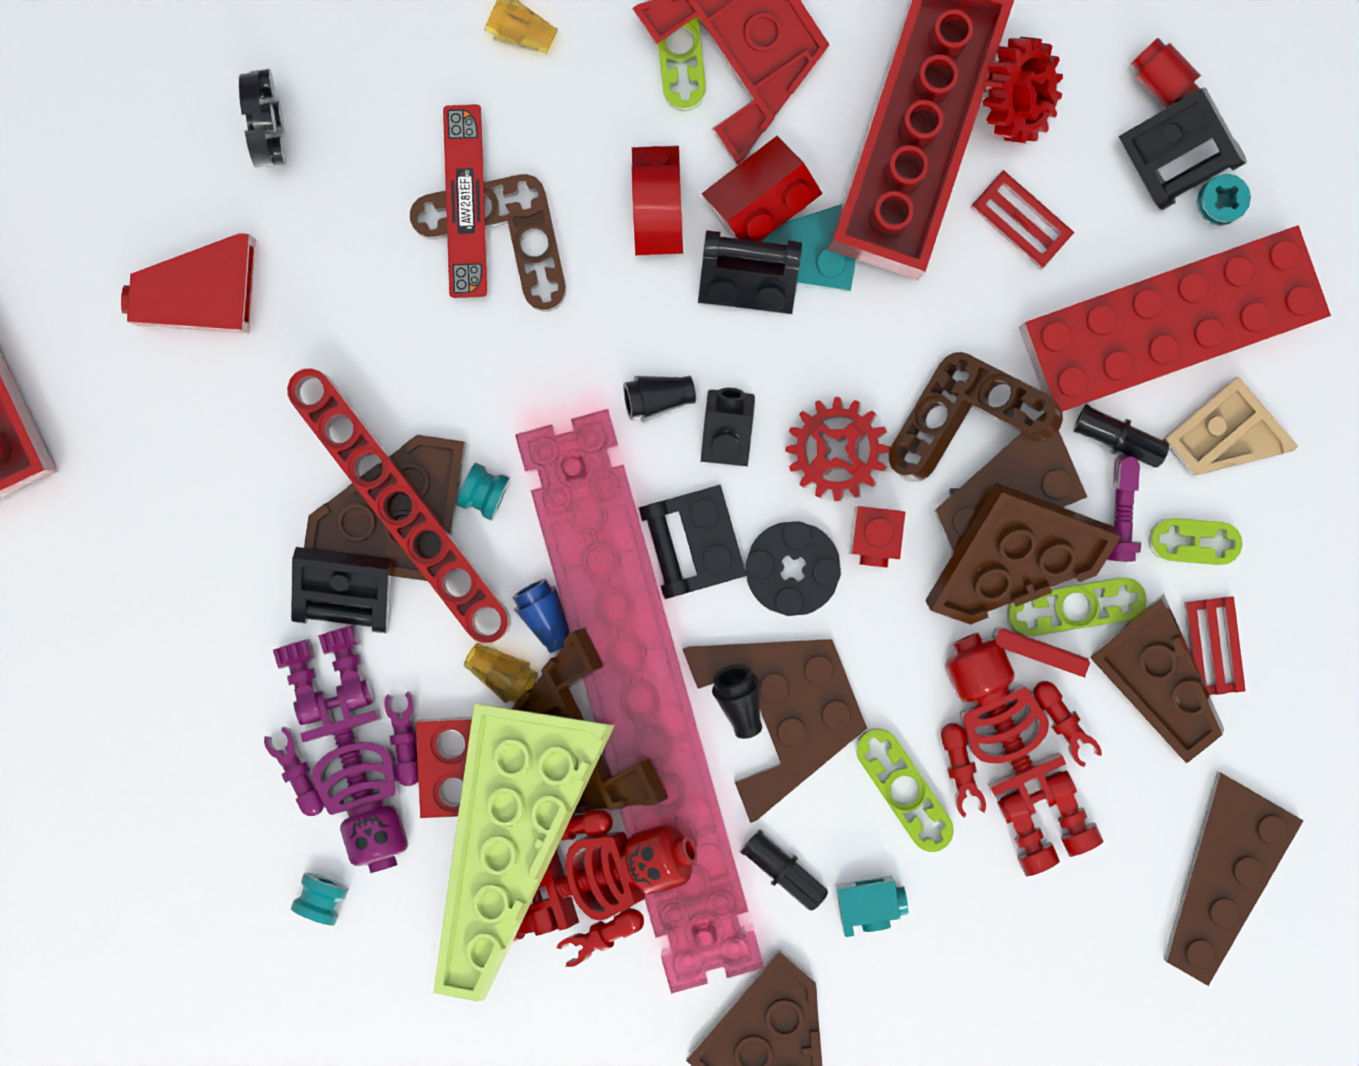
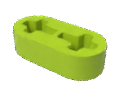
M1180 518L1163 519L1152 527L1148 537L1149 547L1153 554L1159 559L1173 562L1210 565L1229 564L1236 560L1243 546L1242 536L1238 529L1231 524L1217 521ZM1170 526H1174L1176 535L1191 537V546H1175L1171 554L1168 553L1167 545L1159 542L1160 534L1168 533ZM1217 530H1222L1223 538L1231 540L1230 549L1222 550L1221 557H1216L1214 548L1199 546L1200 538H1214L1217 535Z

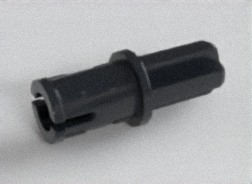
M1088 404L1084 405L1074 425L1073 432L1111 448L1110 453L1115 455L1118 451L1154 468L1163 464L1169 451V444L1130 426L1131 420L1126 418L1123 422L1090 407Z
M760 829L740 851L741 854L747 856L772 878L771 885L779 884L807 910H815L827 897V888L796 862L798 857L795 854L792 857L787 855L765 836Z

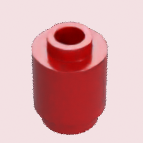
M1159 37L1130 64L1138 72L1135 77L1165 109L1172 103L1175 104L1201 89L1195 83L1201 74L1171 43L1165 45Z

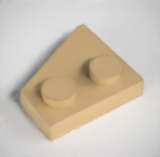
M1239 377L1229 382L1163 439V441L1169 444V448L1193 476L1292 452L1299 447Z

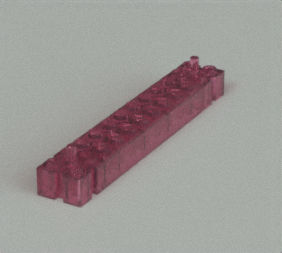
M604 409L572 418L571 422L574 431L557 435L555 427L551 424L515 434L525 472L529 474L538 471L542 485L541 488L530 491L569 631L571 633L585 628L604 665L603 668L584 678L583 681L595 722L615 725L603 749L607 767L612 777L638 762L650 759L669 797L654 805H634L619 809L627 838L629 839L634 833L657 826L673 825L681 831L683 836H689L696 847L697 862L692 865L691 877L685 885L656 894H645V903L655 938L664 935L668 936L670 947L661 949V960L670 992L673 994L708 984L707 971L724 967L726 977L730 978L764 968V963L753 923L745 926L740 924L738 915L749 912L746 897L624 464L616 467L612 466L608 451L620 447L610 411Z

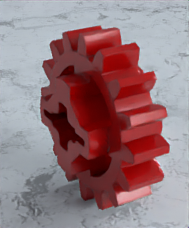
M1022 36L1020 38H1009L1008 47L999 46L997 49L999 61H990L988 64L991 73L989 79L984 81L983 86L989 89V96L982 103L983 106L990 107L991 109L986 119L987 124L996 125L994 135L1004 137V141L1026 143V141L1035 142L1038 140V132H1048L1047 118H1056L1057 116L1055 107L1057 101L1062 99V93L1056 89L1057 84L1063 79V74L1056 73L1055 68L1060 59L1059 56L1051 55L1052 45L1042 43L1040 38Z
M840 397L834 398L831 409H827L822 401H816L815 408L817 414L812 417L810 414L801 411L799 416L805 425L802 429L790 427L788 431L798 438L797 444L785 447V452L797 455L798 458L797 461L789 466L791 472H804L805 475L799 483L802 488L810 486L813 482L817 484L816 497L822 498L827 490L831 489L834 500L842 501L844 490L849 489L855 498L861 497L859 487L861 483L864 482L873 488L877 485L871 475L874 469L886 472L888 468L885 464L878 461L879 454L891 452L890 446L879 444L878 438L887 433L886 427H872L871 424L877 416L873 410L866 413L863 417L859 415L861 409L859 401L854 400L849 409H844L843 401ZM837 417L853 420L844 429H830L823 422ZM823 434L839 442L847 438L849 443L846 445L845 450L849 454L848 457L853 461V466L848 461L837 457L831 461L827 456L832 450ZM867 434L870 453L865 464L859 458V443ZM810 435L817 441V456L811 461V464L807 457V443ZM833 469H845L853 476L849 480L840 482L829 481L823 477L828 475Z

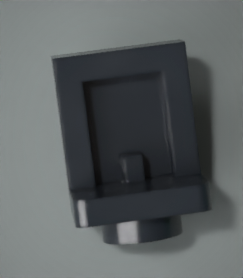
M731 387L720 390H708L700 462L748 467L755 404L754 394L745 393L740 389Z

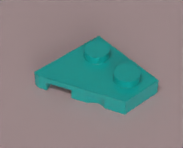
M842 204L785 222L762 241L787 245L788 240L802 242L797 284L851 292L856 260L827 250Z

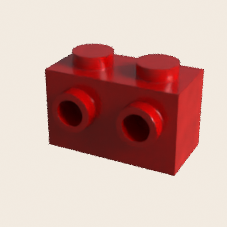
M775 136L701 194L719 222L733 238L761 242L823 193L804 162L778 136Z

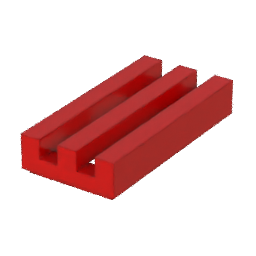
M1004 170L1000 172L970 207L1041 270L1075 233ZM1002 185L1059 234L1056 240L1053 241L997 190ZM989 199L1047 250L1042 254L986 205Z
M1234 596L1184 602L1190 653L1209 695L1245 692ZM1220 607L1223 609L1231 674L1230 683H1225L1216 608ZM1205 609L1214 685H1206L1197 610Z
M995 628L991 637L995 638V643L1005 650L1084 678L1090 665L1089 658L1005 628Z

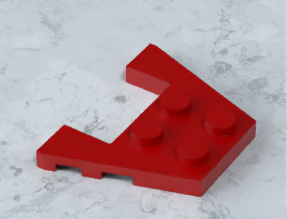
M651 0L631 8L655 45L694 18H698L751 97V101L711 128L735 164H739L750 152L749 150L761 134L766 131L775 119L776 114L830 45L801 0Z

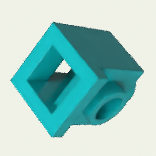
M892 876L835 884L842 931L845 937L855 936L853 926L862 925L863 932L881 931L891 928L890 921L901 919L900 916L909 915L905 887H896Z

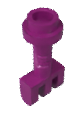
M1125 454L1116 457L1113 469V487L1116 488V510L1114 512L1116 520H1114V527L1121 535V538L1107 560L1135 562L1136 553L1141 552V542L1132 541L1133 505L1135 491H1139L1140 464L1136 458Z

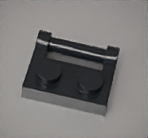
M1206 87L1197 90L1118 136L1152 199L1160 210H1165L1174 205L1176 197L1228 168L1234 171L1247 163L1240 145L1230 133ZM1209 140H1214L1219 152L1168 181L1162 178L1158 169Z
M706 230L698 303L792 314L802 242L788 240L787 245L720 237L721 232Z
M721 484L638 508L642 522L647 521L665 583V585H661L664 599L747 576ZM675 512L680 514L697 574L686 579L682 577L665 515Z
M296 547L292 557L291 621L307 624L308 619L367 626L372 627V632L387 634L391 614V559ZM311 599H313V600H320V601H328V602H336V603H344V604H352V605H360V606H368V607H372V608L359 607V606H351V605H343V604H335V603H327V602H319V601H311Z

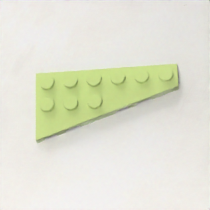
M474 704L433 993L476 1002L486 999L615 725L485 704Z

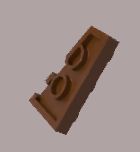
M1045 412L1042 413L1036 420L1043 422L1047 414ZM1059 430L1055 435L1044 440H1036L1021 433L942 502L934 512L950 549L954 553L996 483L1060 507H1065L1082 500L1087 495Z
M1164 593L1092 652L1090 656L1092 661L1186 764L1223 735L1225 730Z

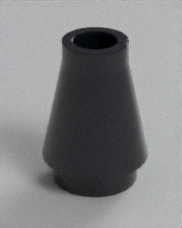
M690 375L684 377L634 376V381L623 383L625 406L630 420L641 418V421L644 423L685 405L696 403L695 387Z
M733 665L722 669L714 677L712 694L732 725L736 737L741 739L752 738L762 730L758 678L751 673L748 667L743 665Z

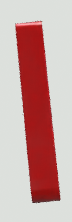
M312 368L296 372L290 378L287 386V396L291 404L468 635L481 643H492L503 638L511 625V616L507 607L334 381L321 371ZM317 378L323 385V396L317 403L307 405L301 398V387L305 381ZM346 416L353 424L352 436L343 443H336L330 436V425L336 418ZM375 454L380 458L383 470L376 480L367 482L360 476L358 466L365 456ZM403 492L410 497L412 510L406 518L396 520L388 511V502L394 494ZM431 530L439 535L442 547L435 557L428 559L419 553L417 540L423 532ZM455 569L465 570L471 578L470 590L461 597L452 595L446 587L447 576ZM484 607L495 609L501 618L499 629L492 635L481 633L475 625L476 614Z

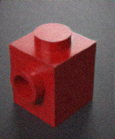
M864 506L854 507L849 554L860 555L859 565L888 568L889 559H900L906 511Z

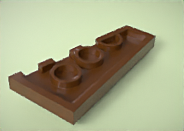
M1218 771L1213 785L1215 789L1209 810H1206L1201 827L1203 831L1197 852L1192 859L1189 869V880L1183 900L1180 901L1164 957L1167 963L1207 986L1211 983L1304 821Z

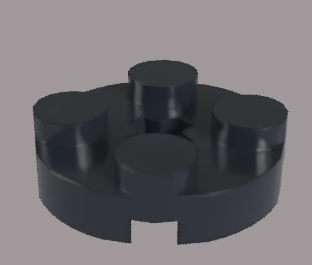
M270 69L250 71V73L240 74L241 115L245 114L248 128L244 133L250 158L255 168L286 164L282 137H276L277 130H284L283 113L280 102H271L270 98L275 96L274 82Z
M800 521L778 523L764 530L752 543L746 560L747 583L754 597L767 609L786 616L806 615L824 606L835 593L841 576L839 554L832 540L819 528ZM788 555L793 560L801 557L806 563L801 569L804 578L798 582L793 577L785 581L780 575L785 568L782 560Z

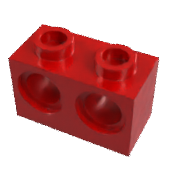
M472 717L420 719L415 722L420 818L458 816L460 803L449 802L443 795L442 786L448 778H458L462 781L464 779ZM456 730L463 736L465 748L462 754L450 756L441 749L440 737L444 731Z

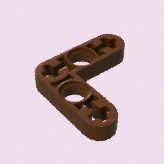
M519 174L484 182V195L492 203L491 212L485 218V229L508 224L526 301L534 309L541 312H550L557 309L566 297V283L547 195L542 183L536 177L528 174ZM526 184L531 192L538 191V197L531 200V208L523 209L519 202L505 204L509 214L499 216L500 203L494 193L495 189L503 188L504 198L516 196L519 192L518 186ZM446 190L418 198L410 209V222L414 230L420 236L427 239L447 237V217L439 219L437 223L438 228L430 230L427 223H419V217L426 214V206L433 205L438 212L446 211ZM539 230L547 236L548 247L542 255L529 256L523 252L521 241L527 232ZM553 259L555 267L544 268L547 280L550 284H558V291L551 293L552 301L543 303L540 296H532L531 289L539 285L537 272L533 270L526 274L525 265H542Z
M963 352L952 353L946 356L939 364L891 445L889 463L891 468L905 480L917 482L929 477L971 407L1036 440L1048 439L1056 434L1063 421V412L1060 406L1046 393L970 354ZM957 370L960 372L966 370L970 375L966 382H964L963 380L956 381L953 378L954 373ZM1002 384L1009 385L1011 392L1009 400L1000 407L990 406L988 397L992 389ZM943 390H946L950 395L956 396V402L953 403L942 395ZM1023 402L1036 411L1041 412L1043 410L1047 414L1046 419L1043 422L1040 420L1034 422L1020 410ZM936 406H945L948 410V416L944 424L938 428H928L926 418L930 410ZM919 431L933 440L930 445L917 437ZM908 452L917 453L921 456L917 464L908 463L904 459Z

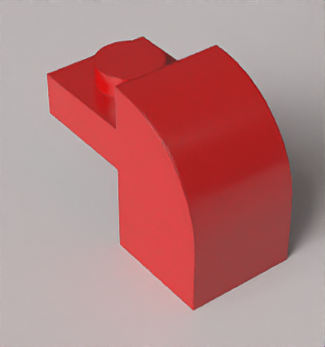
M679 146L631 147L635 256L683 254Z

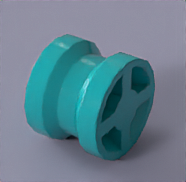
M1232 174L1218 175L1203 185L1199 191L1196 201L1198 212L1210 224L1217 226L1228 225L1245 214L1250 205L1251 195L1245 181L1238 176ZM1231 196H1232V205L1234 206V208H1232V207L1230 206V203H1231L1230 197H1231Z
M475 462L462 487L457 506L464 509L476 508L481 511L483 517L492 521L502 503L511 478L503 474L497 476L489 474L485 466Z
M305 872L301 880L303 886L301 896L294 899L290 909L311 921L334 926L339 916L336 911L338 903L346 898L349 889L345 885L327 877Z

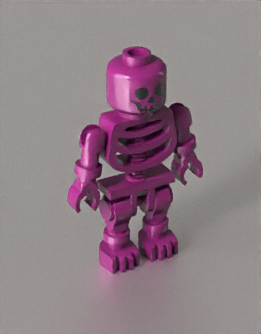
M350 625L318 635L324 655L334 653L336 661H333L332 665L335 672H340L342 685L336 686L337 696L327 699L324 691L317 692L312 679L316 678L314 668L309 669L307 661L315 659L310 639L273 649L278 669L289 667L291 675L286 677L289 686L294 685L295 687L294 692L297 701L293 702L299 724L305 725L322 720L324 725L300 733L302 742H309L333 735L335 736L334 740H336L335 745H338L337 749L323 756L313 768L312 780L316 789H314L307 775V772L310 771L307 762L301 763L299 759V754L296 750V737L291 729L282 727L281 730L288 739L287 746L285 747L287 754H285L284 750H277L273 746L272 737L264 736V745L268 753L276 758L285 772L281 776L285 783L290 781L298 797L295 800L303 814L311 817L316 816L322 812L324 806L330 815L347 811L349 818L341 823L340 832L348 859L354 866L368 865L371 874L397 866L398 863L395 856L404 853L409 846L399 810L394 806H385L383 799L398 795L399 783L404 786H412L418 782V765L414 742H416V732L413 733L412 716L415 713L416 706L414 696L411 692H407L405 697L408 700V707L402 712L403 718L401 719L400 713L394 711L392 707L393 696L387 694L385 698V711L387 716L391 718L394 735L389 736L390 745H395L398 764H396L393 752L387 746L375 742L357 743V741H354L356 739L352 731L354 727L382 718L379 710H373L357 716L354 714L353 710L374 703V697L368 680H363L358 665L362 664L359 654L354 655L352 647L360 645L361 642L356 625ZM340 706L344 720L334 722L331 709ZM359 750L376 752L380 755L384 764L378 762L362 764L363 760H360ZM337 758L342 759L341 764H344L342 766L343 770L336 772L326 780V770L329 765ZM366 771L381 772L384 774L386 781H369L364 773ZM347 778L348 788L333 796V788L341 780ZM371 789L381 790L377 794H370V792L372 791ZM351 796L354 798L351 802L344 803L347 797Z

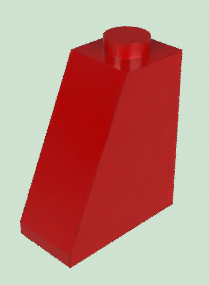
M238 233L131 273L130 285H124L121 293V311L123 314H127V322L136 326L249 334L256 239L250 234Z

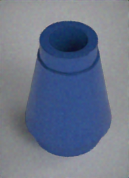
M541 579L517 592L512 598L517 605L514 611L547 648L549 653L563 648L565 645L563 641L570 634V628L556 587H550L546 579Z

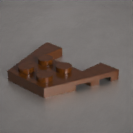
M585 628L568 634L563 641L565 644L556 657L549 659L541 670V677L531 689L526 690L512 709L584 720L569 688L604 667ZM601 755L574 813H584L590 810L606 808L609 810L621 809L634 805L649 806L662 802L669 797L650 759L638 762L612 777Z
M832 639L688 646L682 649L698 689L713 684L714 677L719 671L733 665L748 667L751 673L758 678L760 711L780 763L734 781L750 823L762 817L867 729Z

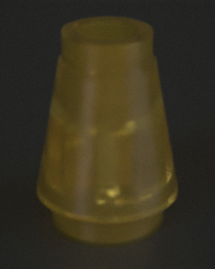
M496 0L484 27V31L494 35L492 40L533 51H540L544 54H547L558 28L550 25L549 22L518 0Z
M480 643L474 645L464 662V667L470 670L475 677L504 703L512 701L516 704L522 694L534 686L538 676V672L530 668V662L488 646L485 647Z

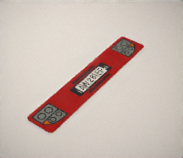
M478 104L447 105L443 108L449 295L452 298L485 297L487 295L481 107Z

